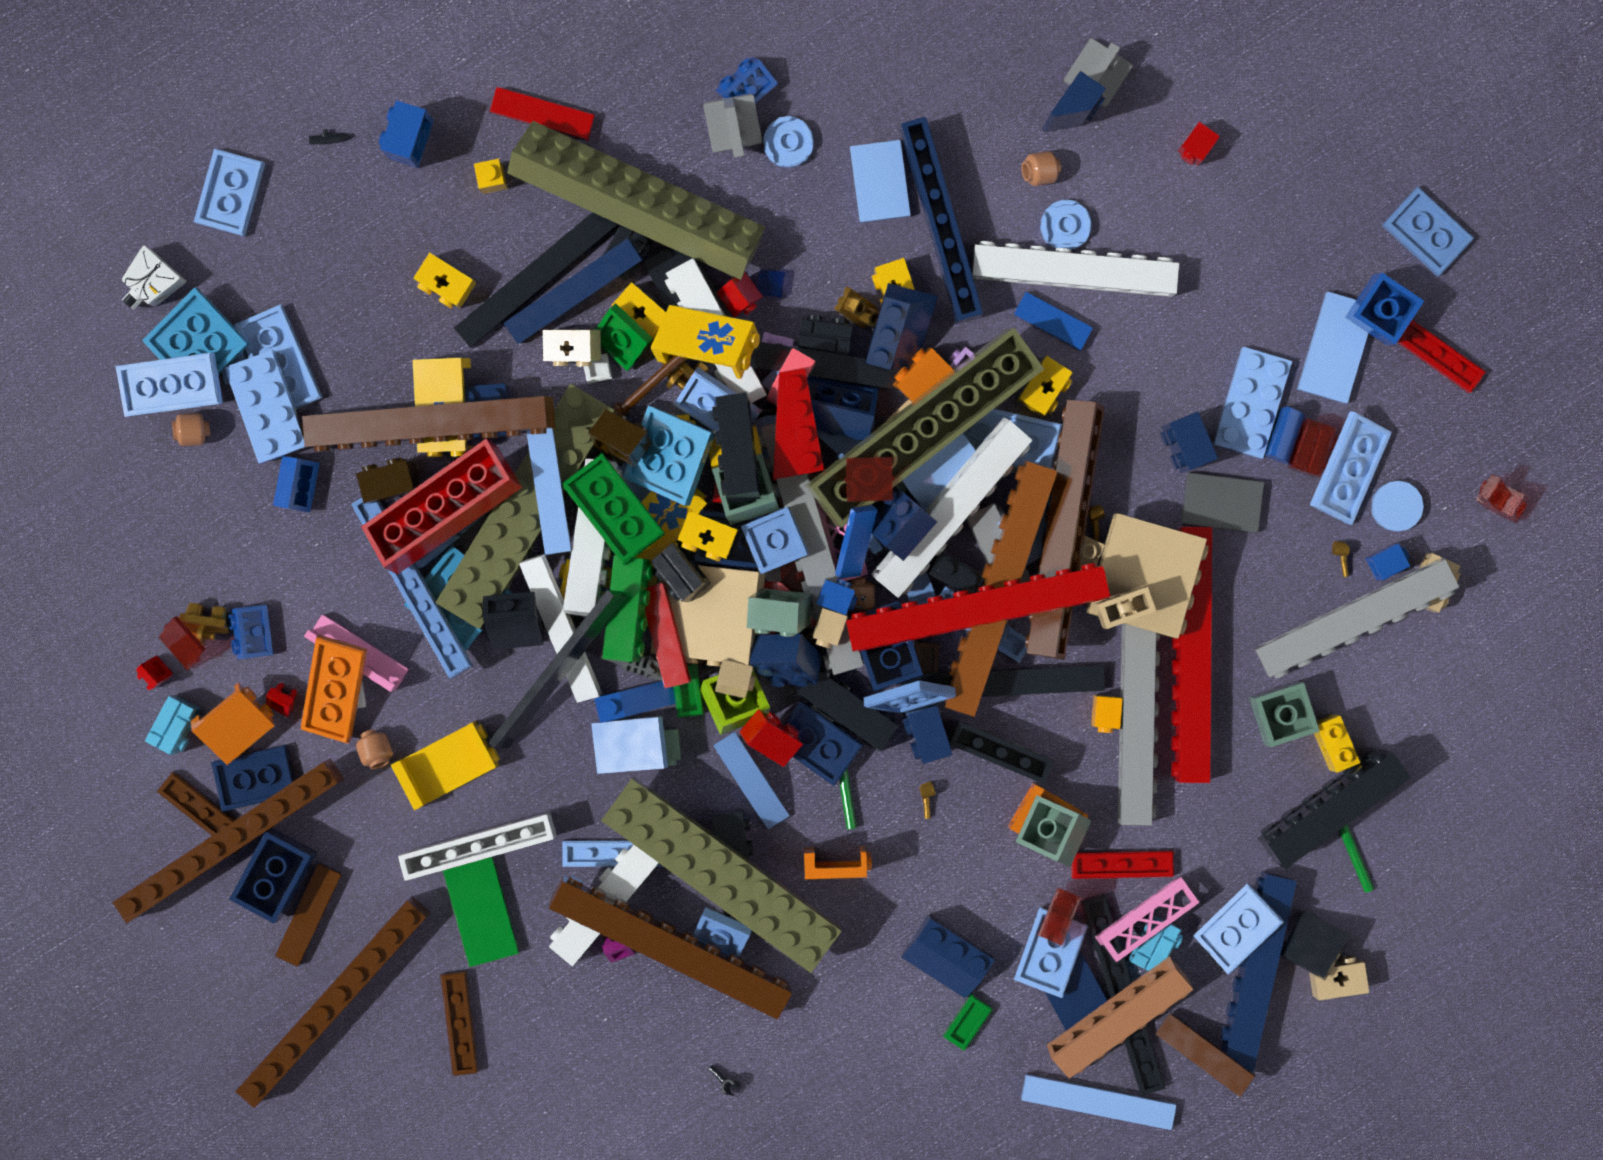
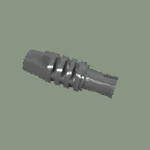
M644 653L640 657V662L604 659L621 665V668L625 671L663 681L658 660L655 656Z

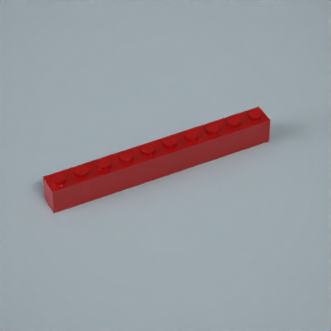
M1177 527V531L1207 539L1205 545L1208 546V553L1205 560L1200 561L1198 570H1201V577L1198 585H1194L1191 595H1194V601L1191 609L1186 610L1184 619L1187 620L1185 632L1183 635L1180 634L1178 639L1172 638V647L1176 649V659L1172 661V673L1176 675V685L1172 686V700H1176V710L1172 711L1171 719L1172 725L1176 726V736H1172L1171 748L1172 751H1175V761L1171 763V775L1179 783H1210L1212 527Z
M1091 563L1081 566L1082 570L1077 572H1071V568L1056 571V576L1046 578L1045 574L1031 576L1030 581L1020 583L1019 579L1004 582L1005 587L997 589L994 588V585H988L978 588V593L969 594L968 590L955 592L953 593L954 598L943 600V596L928 598V603L918 605L917 601L902 604V609L892 611L890 606L877 609V614L867 616L866 612L852 614V619L846 620L852 651L869 650L1109 599L1110 593L1104 566L1097 567V563Z

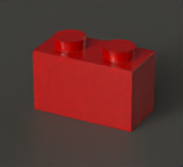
M760 709L754 713L739 731L747 745L782 767L788 763L803 745L797 736L799 732L789 723L786 725L782 724L781 720L774 713L769 712L767 714Z

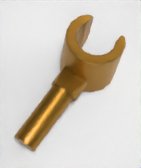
M1096 505L1089 508L1088 516L1092 522L1093 540L1099 542L1098 520L1104 518L1105 513L1102 506Z
M1334 541L1332 554L1340 556L1343 577H1348L1347 556L1349 555L1350 548L1344 542Z
M927 782L919 787L924 805V819L931 818L928 797L936 795L932 782Z

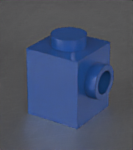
M1399 543L1391 544L1365 557L1376 580H1385L1410 567L1407 561L1410 559L1409 554L1403 546L1400 547Z
M838 578L835 583L825 579L816 604L846 615L848 610L853 611L858 597L853 596L855 590L850 589L851 583Z

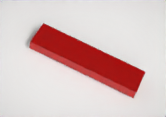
M496 87L490 107V113L527 124L535 121L559 133L587 141L589 140L595 119L594 114Z
M1414 320L1410 322L1397 342L1467 393H1471L1486 373Z
M666 583L648 586L646 590L650 591V602L648 606H645V614L664 687L669 688L689 683L691 678Z
M1174 851L1077 852L1071 865V878L1174 877Z

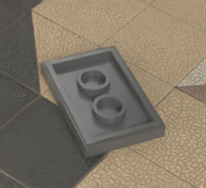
M1187 473L1181 524L1258 533L1264 482Z

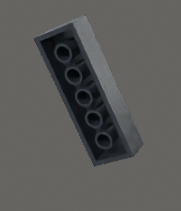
M1375 748L1370 750L1363 756L1365 760L1358 765L1343 770L1344 775L1337 780L1334 778L1326 782L1322 786L1323 790L1317 795L1313 793L1302 800L1303 805L1296 810L1292 808L1281 816L1282 820L1275 825L1273 823L1263 828L1261 830L1262 835L1257 839L1272 860L1287 869L1409 780L1411 776L1395 754L1383 749L1377 750Z

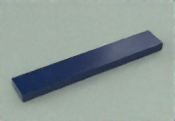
M627 238L504 322V325L517 344H520L641 262L643 258L630 238Z

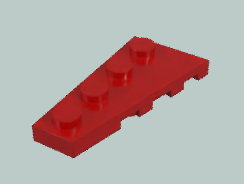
M805 368L779 372L773 480L824 470Z

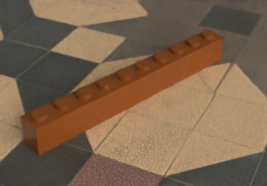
M1025 461L1024 466L1019 465L1015 479L1019 481L1016 490L1011 489L1008 496L1007 504L1010 505L1008 514H1003L998 528L1002 529L999 539L995 538L990 553L994 555L991 564L986 563L982 577L986 578L983 586L994 585V588L997 589L1005 587L1004 582L1016 579L1021 581L1057 474L1056 470L1029 461ZM1007 620L969 628L966 637H961L957 651L961 652L958 661H953L949 675L953 676L950 687H955L956 696L944 701L943 704L946 708L975 717Z

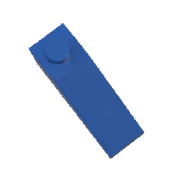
M663 681L594 698L600 723L675 704L673 687L665 688Z

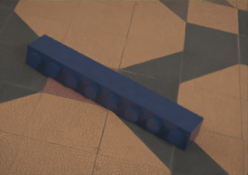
M926 116L901 123L900 133L955 322L960 324L981 318L983 315Z
M1263 871L1261 876L1256 878L1254 889L1283 919L1284 923L1239 965L1238 976H1235L1232 982L1233 1000L1228 1002L1226 1015L1229 1016L1227 1026H1223L1221 1031V1041H1223L1221 1050L1252 1073H1254L1297 883L1296 880L1290 877Z

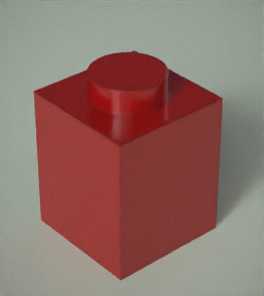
M1199 121L1177 152L1181 154L1180 157L1186 163L1198 166L1220 136Z
M744 273L741 280L736 277L732 278L716 293L733 317L742 313L745 316L749 315L758 307L756 303L763 297L746 273Z

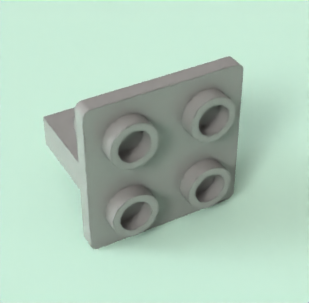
M1091 38L1067 73L1064 82L1070 86L1081 70L1106 88L1102 94L1106 99L1101 105L1103 108H1106L1131 70L1132 64L1117 55L1120 49L1117 45L1111 42L1109 47L1106 48Z
M752 93L709 101L703 104L713 152L733 149L734 157L744 156L743 147L762 143L756 105Z

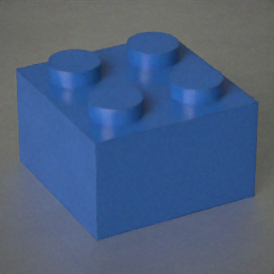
M396 100L394 107L391 106L387 114V121H389L387 129L382 131L379 138L380 150L391 160L419 168L434 120L425 109Z
M1377 273L1372 275L1345 318L1385 345H1395L1420 309L1424 300L1384 273Z

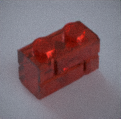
M1311 419L1304 420L1287 468L1313 478H1319L1324 473L1328 464L1327 456L1329 451H1333L1338 440V436L1335 435L1337 429Z
M1057 887L1037 936L1062 946L1081 897Z

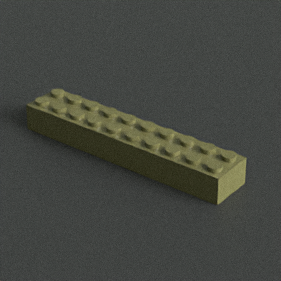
M535 121L531 122L511 153L508 174L740 280L755 255L765 230V226Z
M1005 329L805 486L837 527L842 528L848 522L851 508L873 504L1033 379L1044 368L1016 329Z
M571 383L554 409L555 428H553L561 484L584 467L585 459H589L595 449V445L588 432L605 409L615 413V410ZM529 451L515 473L522 488L493 508L435 602L480 630L485 628L483 621V596L505 594L521 569L519 563L528 558L542 535ZM562 486L563 498H565L567 491Z
M634 776L601 820L810 973H812L841 933V926Z

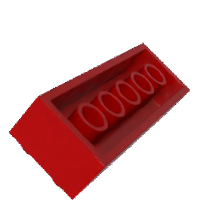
M485 439L362 525L361 528L382 566L398 575L517 492L522 486L499 447Z

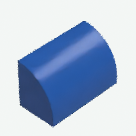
M1288 406L1280 409L1264 457L1289 465L1306 417L1305 414Z
M282 456L273 506L310 513L320 463Z

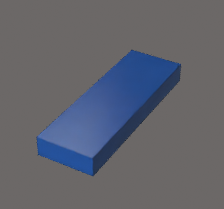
M1025 292L1013 314L1081 351L1093 329L1091 326L1028 292Z
M873 505L855 507L850 510L835 572L839 579L861 576L877 514V509Z

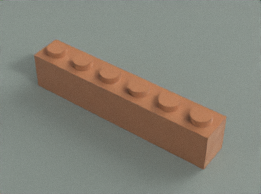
M1170 956L1047 1044L1051 1059L1069 1079L1075 1074L1081 1073L1093 1061L1102 1058L1107 1051L1117 1044L1124 1042L1128 1036L1142 1029L1157 1015L1163 1014L1175 1002L1185 998L1193 990L1187 976Z

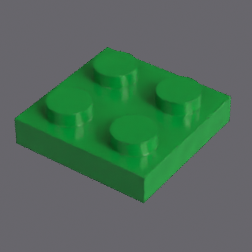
M616 303L609 308L595 329L600 330L601 347L627 372L635 365L653 339Z

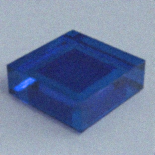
M760 269L757 289L762 296L782 298L785 272Z

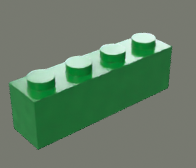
M617 556L613 558L610 590L622 591L627 596V599L606 624L602 659L640 662V657L644 654L642 635L647 628L645 606H648L650 602V591L646 589L648 581L652 579L653 566L650 565L651 560L634 558L626 565H623Z

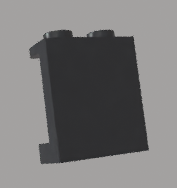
M535 592L483 596V621L493 650L544 645L543 622L539 621L537 615Z

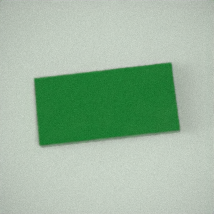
M603 453L561 484L623 565H626L665 535L661 527Z
M493 856L443 870L469 967L519 954V948Z

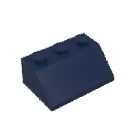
M1080 70L1050 113L1042 130L1051 132L1079 127L1085 120L1090 122L1106 99L1102 96L1106 88Z
M888 283L869 345L866 363L889 370L910 366L914 362L912 357L923 347L938 296Z
M811 376L807 377L816 430L832 435L847 436L854 440H864L870 435L877 404L878 388Z
M929 914L901 956V958L963 998H966L979 985L995 961L990 953Z

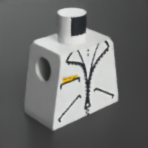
M143 246L122 278V281L131 288L122 301L133 310L143 300L155 307L187 281L152 249Z

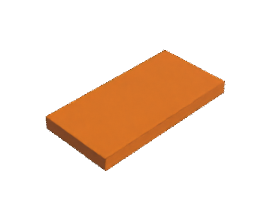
M320 634L316 637L301 730L347 744L351 741L367 655L366 648Z

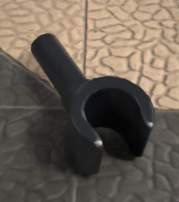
M713 1065L708 1069L722 1084L721 1089L725 1095L735 1096L730 1091L731 1084L736 1089H741L738 1081L727 1079Z

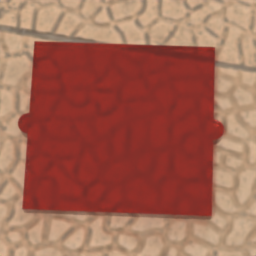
M892 457L846 458V477L844 482H846L847 502L893 500L892 481L895 480V477L892 476Z
M177 615L164 625V630L158 637L187 671L201 660L200 656L206 650Z

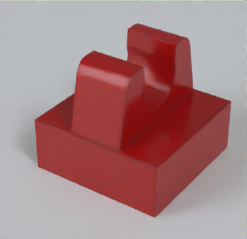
M157 655L140 664L136 669L138 672L137 678L139 680L143 678L147 682L146 688L148 690L154 689L169 680L173 675L171 670Z
M279 683L275 688L271 687L267 693L266 705L274 711L289 717L293 711L297 690L293 689L290 694L286 695L282 693L285 684Z

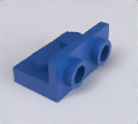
M752 57L751 59L746 58L738 65V70L732 76L727 75L719 82V87L715 91L724 99L752 93L756 104L778 83L759 59Z
M267 605L231 609V614L228 615L229 628L233 629L234 640L231 641L233 654L237 655V660L273 655Z

